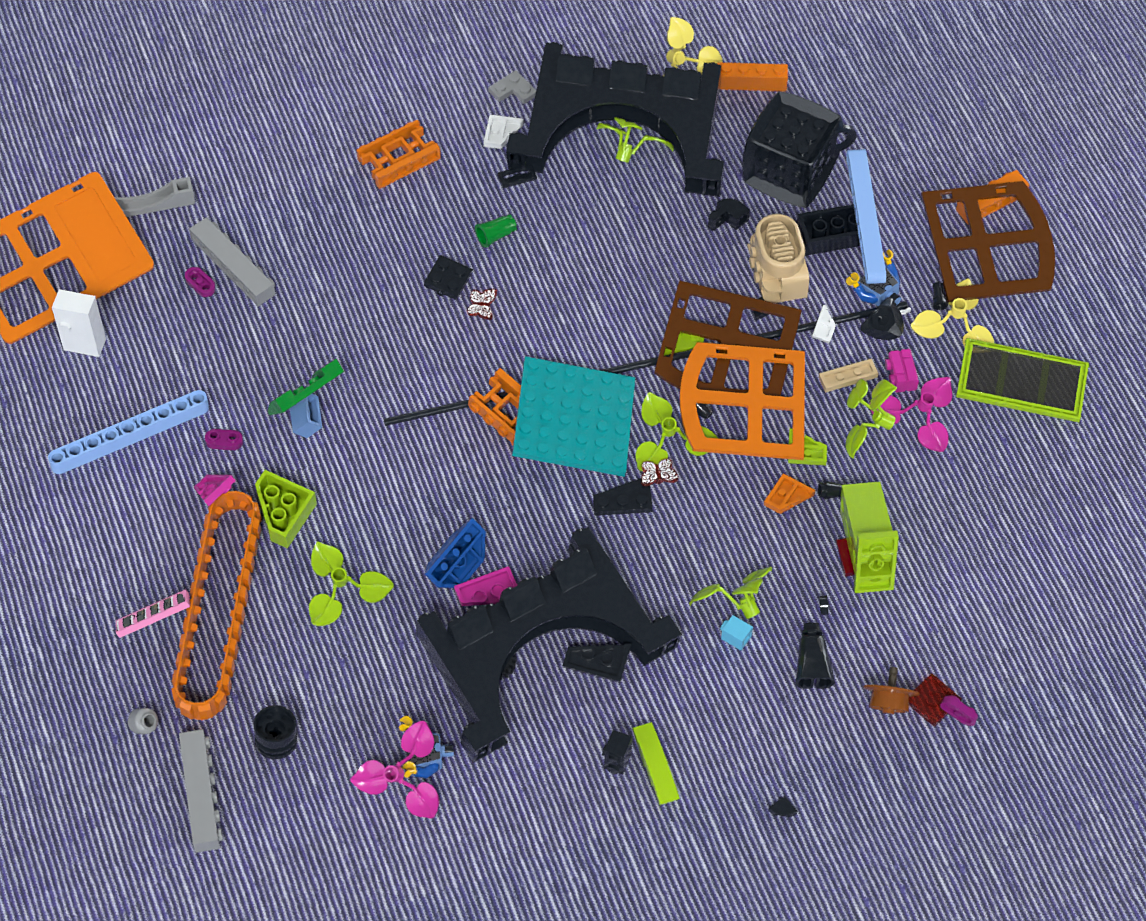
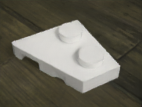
M490 115L484 138V147L502 149L508 142L509 134L516 133L523 126V119Z

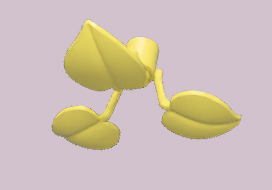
M670 18L667 40L674 49L667 52L666 59L669 63H672V67L678 68L676 65L683 64L685 60L698 62L697 71L702 74L704 63L713 62L717 64V62H723L719 51L712 46L703 47L699 51L698 59L685 57V54L680 50L686 48V44L692 42L694 38L693 28L683 19Z
M969 278L957 284L959 287L972 285ZM957 298L953 302H948L952 308L943 320H941L937 312L927 310L921 312L911 324V328L915 333L924 338L933 339L944 333L945 328L942 324L952 315L956 319H964L966 331L968 332L963 337L964 347L966 338L994 343L991 333L985 327L976 325L972 330L969 328L966 310L976 307L979 299L964 300ZM976 348L972 349V353L976 354L991 352Z

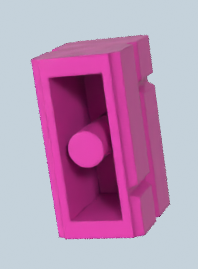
M911 350L890 351L888 359H885L886 370H890L889 382L897 387L895 392L916 390L919 379Z

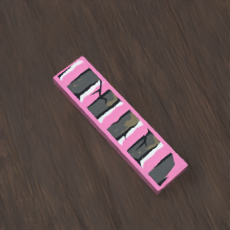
M185 589L116 620V634L119 638L190 607L188 591Z

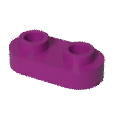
M191 267L186 270L185 279L187 284L200 296L210 297L215 293L214 281L200 268Z
M211 429L205 434V443L211 449L238 450L243 445V437L236 430Z
M950 695L943 698L940 706L945 712L962 724L968 726L975 725L978 715L973 708L963 704L956 696Z

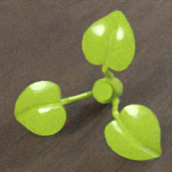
M615 117L614 120L622 128L628 127L627 132L606 123H598L596 128L612 129L620 136L615 159L629 163L631 155H635L637 149L645 140L661 142L667 145L672 152L674 151L673 145L670 142L649 135H645L636 147L632 149L633 146L627 144L631 127L639 130L643 128L621 118ZM623 134H626L625 140H624V142L622 143V141H623Z
M863 379L857 381L856 386L848 396L847 406L850 409H854L859 403H862L874 412L872 420L875 423H862L861 426L855 425L849 432L846 439V450L853 459L856 451L867 436V427L879 429L881 426L890 430L895 423V416L885 412L880 407L897 389L888 380L883 379L875 386L872 391L870 405L862 399L868 392V384Z
M651 392L646 395L643 401L641 416L643 421L649 426H656L660 423L662 437L658 446L650 441L640 444L636 450L637 469L647 472L648 469H651L650 467L647 468V466L646 469L644 468L647 462L653 463L656 466L655 470L661 469L659 468V463L662 461L663 465V460L667 462L668 459L667 451L661 449L666 436L671 437L675 435L676 432L684 440H687L685 447L692 455L702 456L709 453L692 450L687 437L682 433L680 427H677L676 420L671 417L673 411L670 403ZM702 427L705 437L718 438L712 431Z
M319 541L316 542L311 555L313 571L321 577H325L331 572V579L334 585L331 598L327 594H318L309 603V614L311 623L314 626L329 625L340 617L342 604L334 599L337 587H344L347 582L360 588V597L369 603L381 601L394 588V584L388 577L374 571L363 573L360 576V584H358L350 576H347L346 570L342 568V553L333 546Z
M771 566L756 570L742 580L744 585L731 592L732 595L744 594V597L739 599L740 603L731 597L719 584H713L698 591L690 600L689 605L691 606L693 602L707 598L715 592H722L738 610H742L746 619L752 618L760 613L753 593L758 594L759 586L763 582L762 577L769 571L772 572L773 568Z

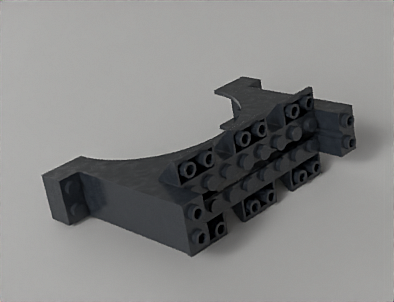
M545 42L528 135L522 133L509 134L506 150L508 169L522 167L524 171L530 172V168H526V165L530 164L535 173L543 174L550 154L567 135L585 125L599 121L614 120L617 117L646 126L660 134L673 145L684 169L685 193L720 197L724 161L708 158L721 85L722 65L713 62L704 63L702 77L701 72L696 70H681L676 67H665L664 76L659 74L650 75L648 74V65L627 63L622 60L612 61L611 69L605 67L596 68L594 58L563 54V44Z
M589 527L577 529L572 533L571 544L568 548L570 557L554 562L549 575H542L538 578L534 576L530 579L528 577L524 578L514 588L508 587L503 590L498 603L494 605L491 603L485 607L484 605L471 607L463 616L453 617L448 623L447 630L435 611L431 613L426 612L419 616L417 620L416 636L471 722L463 728L460 744L472 763L508 744L505 735L510 733V729L505 722L499 703V681L510 659L533 639L564 629L594 631L613 638L622 645L631 644L630 651L639 659L643 666L678 647L682 633L671 616L667 615L664 618L659 616L651 623Z

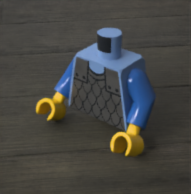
M890 249L886 251L888 258L885 257L883 252L884 262H886V283L866 284L865 276L859 279L860 277L856 272H853L851 277L846 278V283L854 286L853 289L862 302L879 306L889 297L897 305L900 303L901 297L898 294L901 283L894 262H891L893 252Z
M404 716L400 721L405 724H401L399 729L400 731H406L415 723L412 722L410 717ZM432 732L434 737L432 752L425 757H417L414 754L402 766L403 769H407L404 776L406 778L410 776L430 777L442 768V757L454 756L453 744L440 745V735Z

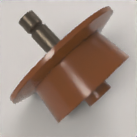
M890 667L888 686L863 685V689L872 692L869 708L881 710L882 713L894 715V713H909V697L919 696L920 694L913 690L896 687L898 668Z

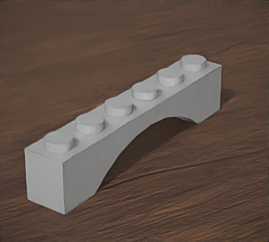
M190 177L172 180L158 190L133 197H114L126 217L195 204Z

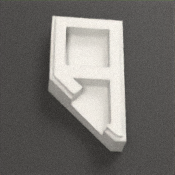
M823 305L812 337L830 343L836 324L831 318L827 306Z

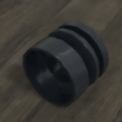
M279 705L267 706L261 709L253 721L256 749L265 758L273 760L289 756L297 745L296 718L294 714L286 707Z

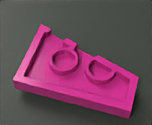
M206 475L193 488L205 503L210 506L221 494L227 493L236 480L232 475Z
M508 566L454 586V591L461 606L489 605L491 603H498L501 592L508 587L514 588L517 586V583Z

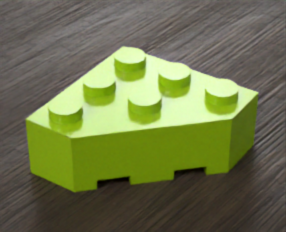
M264 470L255 483L261 511L270 540L288 549L317 505L316 495L314 491Z

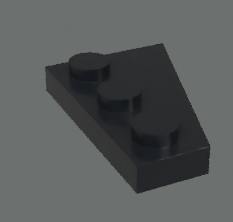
M632 645L568 647L563 668L621 683Z

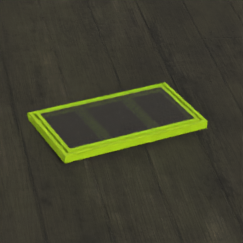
M966 338L956 397L1080 422L1089 363Z

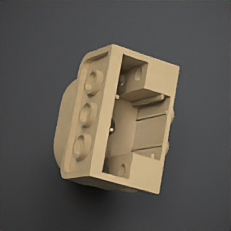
M771 214L762 218L757 224L755 234L751 236L750 244H747V248L750 254V268H754L755 271L753 273L754 281L758 283L763 299L768 302L778 303L807 298L809 272L805 261V246L797 223L792 218L783 214Z

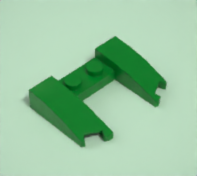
M334 359L317 370L312 378L308 380L309 384L305 387L301 385L294 389L293 393L291 390H288L271 401L268 407L269 415L284 413L343 373L344 370L338 360Z

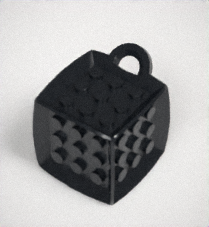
M778 91L758 116L747 138L742 164L744 182L770 197L795 206L807 208L825 185L839 157L840 151L851 146L856 140L857 134L855 129L850 125H843L840 115L818 103L794 94ZM845 133L847 138L842 143L836 144L838 134Z

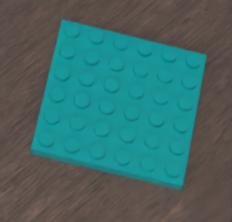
M525 356L512 456L625 477L635 377Z

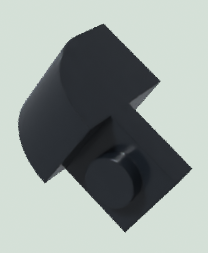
M722 199L717 202L716 210L712 211L708 217V228L714 231L727 222L737 230L749 221L750 209L738 200Z

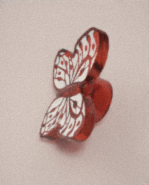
M487 289L483 293L478 290L471 291L470 300L472 305L468 307L467 314L469 316L478 315L480 318L492 320L493 315L489 307L497 296V290Z
M663 459L656 465L650 461L643 462L641 464L643 470L642 485L650 486L654 483L661 484L664 481L668 483L677 482L678 474L674 469H671L672 460Z

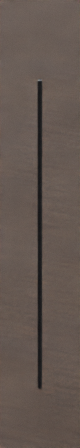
M906 301L900 302L897 305L899 310L908 308ZM876 308L841 315L832 319L835 324L869 317ZM817 321L798 325L796 333L815 329ZM783 329L755 336L767 339L781 337ZM693 349L674 353L672 361L689 358ZM658 357L600 371L618 374L654 366L657 364ZM505 391L497 393V395L503 399L508 393ZM469 400L385 418L384 424L388 426L468 408Z

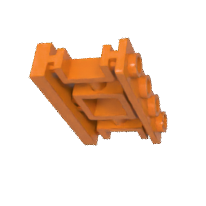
M418 120L409 122L405 126L393 130L389 134L379 137L375 141L357 149V160L362 165L371 162L376 168L371 171V174L379 189L441 159L440 147L432 140L425 144L420 138L424 135V128L420 127ZM409 138L413 139V141L410 143H407L405 141ZM402 147L406 154L394 159L389 152ZM419 147L421 151L415 153L413 149ZM381 152L383 156L377 159L374 155ZM388 162L390 166L384 169L382 164Z
M499 368L495 372L494 377L489 379V385L493 389L484 397L476 391L474 395L472 394L469 397L468 405L474 413H478L483 417L486 424L492 425L500 436L506 437L513 446L515 434L513 428L516 426L517 416L511 421L500 410L509 402L518 409L521 385ZM501 388L508 393L503 399L497 395ZM490 400L497 404L492 411L485 405Z

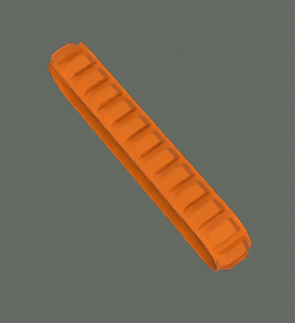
M228 491L225 494H221L208 507L209 513L205 515L204 531H202L200 539L201 548L198 549L197 554L198 564L195 565L194 582H192L190 589V607L186 609L187 617L184 618L183 623L184 634L180 638V652L177 653L175 663L177 669L173 673V688L171 689L176 708H180L181 715L191 720L213 718V716L223 710L227 704L226 696L230 695L231 678L235 670L234 660L237 659L239 649L237 643L240 642L241 625L245 617L244 608L247 606L248 601L247 590H250L251 573H253L254 556L257 554V539L260 538V522L262 521L258 503L253 502L252 496L244 492ZM240 509L247 511L248 518H251V523L247 525L248 539L243 545V548H245L244 558L240 560L242 570L241 575L237 576L239 586L238 591L234 593L233 597L236 600L234 610L230 612L232 622L231 627L227 628L229 638L227 645H224L223 652H226L224 662L220 664V670H222L221 679L217 681L216 687L218 690L211 699L194 703L185 700L186 694L182 691L183 686L187 684L188 680L185 676L187 667H190L191 664L189 656L191 649H194L195 643L192 641L194 632L198 629L196 621L198 614H201L202 608L199 606L201 597H204L205 594L203 586L204 581L208 579L206 571L208 563L212 559L210 551L211 546L215 544V539H213L214 531L218 528L219 523L217 521L219 517L230 510Z

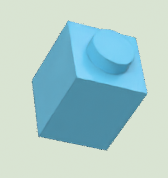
M732 615L729 621L725 620L720 628L722 631L721 639L742 650L752 637L753 627Z

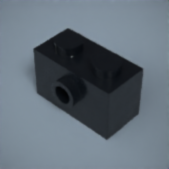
M615 730L612 731L609 741L605 744L602 751L604 769H607L612 774L619 773L624 775L632 754V736Z

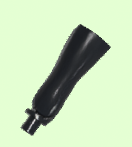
M804 623V630L801 633L802 636L799 643L796 686L800 689H811L815 679L816 688L828 689L835 684L822 630H820L819 623Z

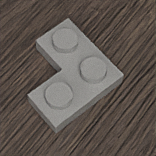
M515 70L489 86L488 92L498 102L514 94L525 104L535 98L536 89Z

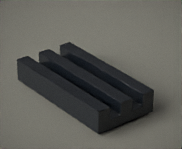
M526 165V168H530V172L523 174L519 173L524 171L522 167L498 172L502 187L507 188L537 180L532 165ZM514 174L512 177L503 178L504 176Z

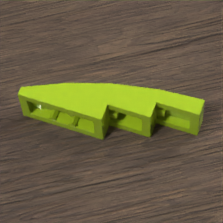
M652 722L632 728L643 765L646 767L659 805L680 799Z

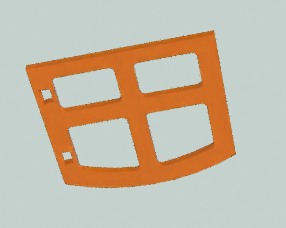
M697 342L686 362L679 395L682 424L692 450L697 452L804 460L805 351ZM716 349L727 350V354L716 353ZM774 354L785 355V359L774 358ZM711 357L748 361V393L697 389L698 378L706 359ZM764 362L791 364L793 366L792 397L763 394ZM696 404L746 407L748 409L747 440L705 437L698 418ZM763 409L792 412V444L766 443L762 441Z

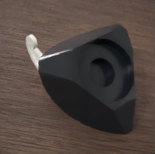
M887 297L865 320L860 329L866 335L876 339L894 340L902 335L904 330L902 315L910 312L911 308L900 311L895 301Z

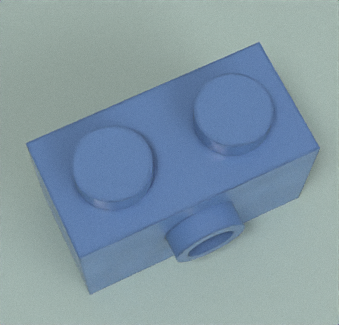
M310 394L290 408L293 433L308 438L322 428L318 396Z

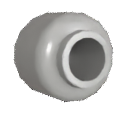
M136 708L129 714L128 726L132 732L136 734H150L157 728L158 717L152 709Z

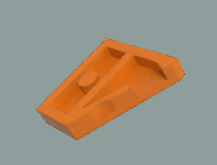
M783 473L765 499L764 506L781 514L813 497L815 490Z

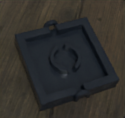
M439 255L424 281V287L436 291L439 296L445 295L457 300L471 277L473 269Z

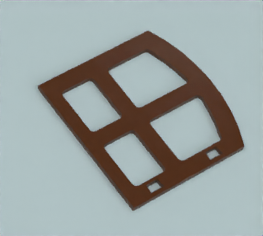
M1023 181L925 191L921 193L948 302H953L957 298L974 300L1051 291L1055 274V250L1052 233L1040 204ZM996 189H1006V193L996 192ZM951 194L950 199H942V195ZM1014 196L1023 207L1033 227L1030 230L988 234L985 231L978 200ZM962 202L971 236L945 238L936 205ZM1037 243L1039 254L1037 278L1000 282L997 278L990 248ZM973 249L977 255L983 284L959 287L955 283L948 252Z
M679 280L654 374L670 385L680 389L683 372L673 367L671 363L678 337L681 333L718 341L725 345L792 350L802 310ZM696 296L730 305L731 308L726 326L722 328L686 319L684 315L689 297ZM679 300L685 301L683 308H677ZM750 309L783 317L785 322L780 340L776 341L740 332L739 325L743 310ZM666 348L672 350L670 357L664 356ZM719 350V353L727 354V350ZM774 354L775 358L785 359V355ZM717 358L711 383L707 384L698 380L696 386L700 390L748 393V390L724 387L731 359ZM774 363L769 386L767 389H763V394L781 396L788 364Z

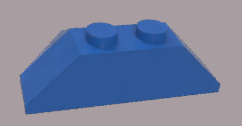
M473 518L469 519L447 539L427 564L424 575L438 588H454L456 585L467 582L485 560L486 531Z

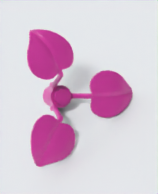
M950 377L936 378L926 382L921 388L920 399L915 400L913 404L903 410H900L901 403L896 397L889 396L880 407L885 412L895 416L894 424L900 421V414H904L914 406H918L922 412H927V426L920 427L917 434L920 444L927 449L943 452L948 445V432L940 422L930 424V415L933 405L935 407H945L951 402L952 389Z
M419 721L410 726L401 739L402 749L405 752H411L409 756L397 762L396 765H390L386 768L377 760L367 761L358 769L350 781L361 791L372 795L383 793L387 789V781L404 784L414 790L409 792L406 797L407 809L415 816L432 819L435 817L439 807V797L436 789L427 782L420 783L416 788L413 784L404 781V770L401 767L414 754L417 757H425L434 748V737L427 722Z

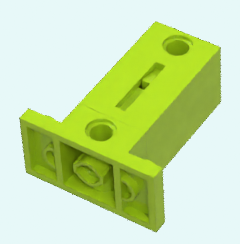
M881 482L842 485L840 514L855 574L854 592L865 593L894 590L899 536L897 530H892Z

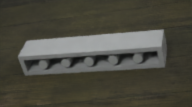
M206 217L189 228L191 240L257 306L275 296L274 281L270 277L267 278L259 266L256 267L248 255H244L237 244H233L229 236L219 230L215 222H211Z
M203 729L179 733L195 853L220 849L219 841H223L221 828H217V822L221 821L219 809L215 810L214 805L218 803L217 792L212 790V785H216L214 772L210 773L209 768L213 766L212 755L207 753V749L211 748L209 736L205 737Z

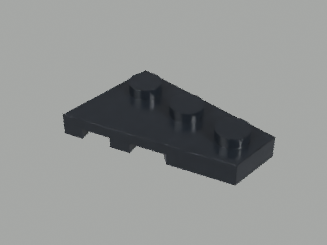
M645 477L646 479L640 478L593 495L594 516L652 512L650 482H643V480H648L647 477Z

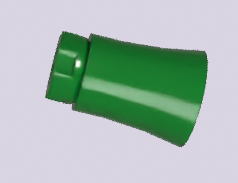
M508 214L488 222L476 224L475 233L480 244L487 248L494 242L516 231L517 224L515 219Z

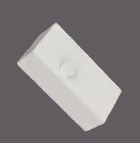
M59 289L52 310L63 350L99 357L106 341V336L96 297Z

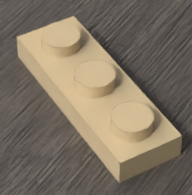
M872 359L819 373L818 378L826 393L856 384L860 379L867 381L878 378V371Z

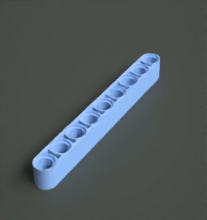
M866 149L847 150V166L866 284L886 283V269Z
M202 390L191 392L57 448L48 455L51 470L56 474L65 473L203 415L209 409L207 395Z

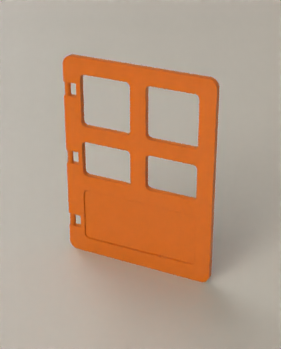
M91 172L79 178V180L29 204L27 207L0 219V237L3 235L8 237L23 263L21 267L0 277V293L31 278L49 306L46 311L15 327L10 326L0 309V335L5 343L13 344L55 322L52 306L57 293L46 277L44 270L66 258L71 260L87 287L80 293L95 296L96 299L154 268L153 259L98 172ZM80 184L82 185L83 188L79 189L76 192H73L72 188ZM29 210L32 211L33 214L25 218L22 217L23 213ZM39 216H44L61 245L36 258L18 228Z

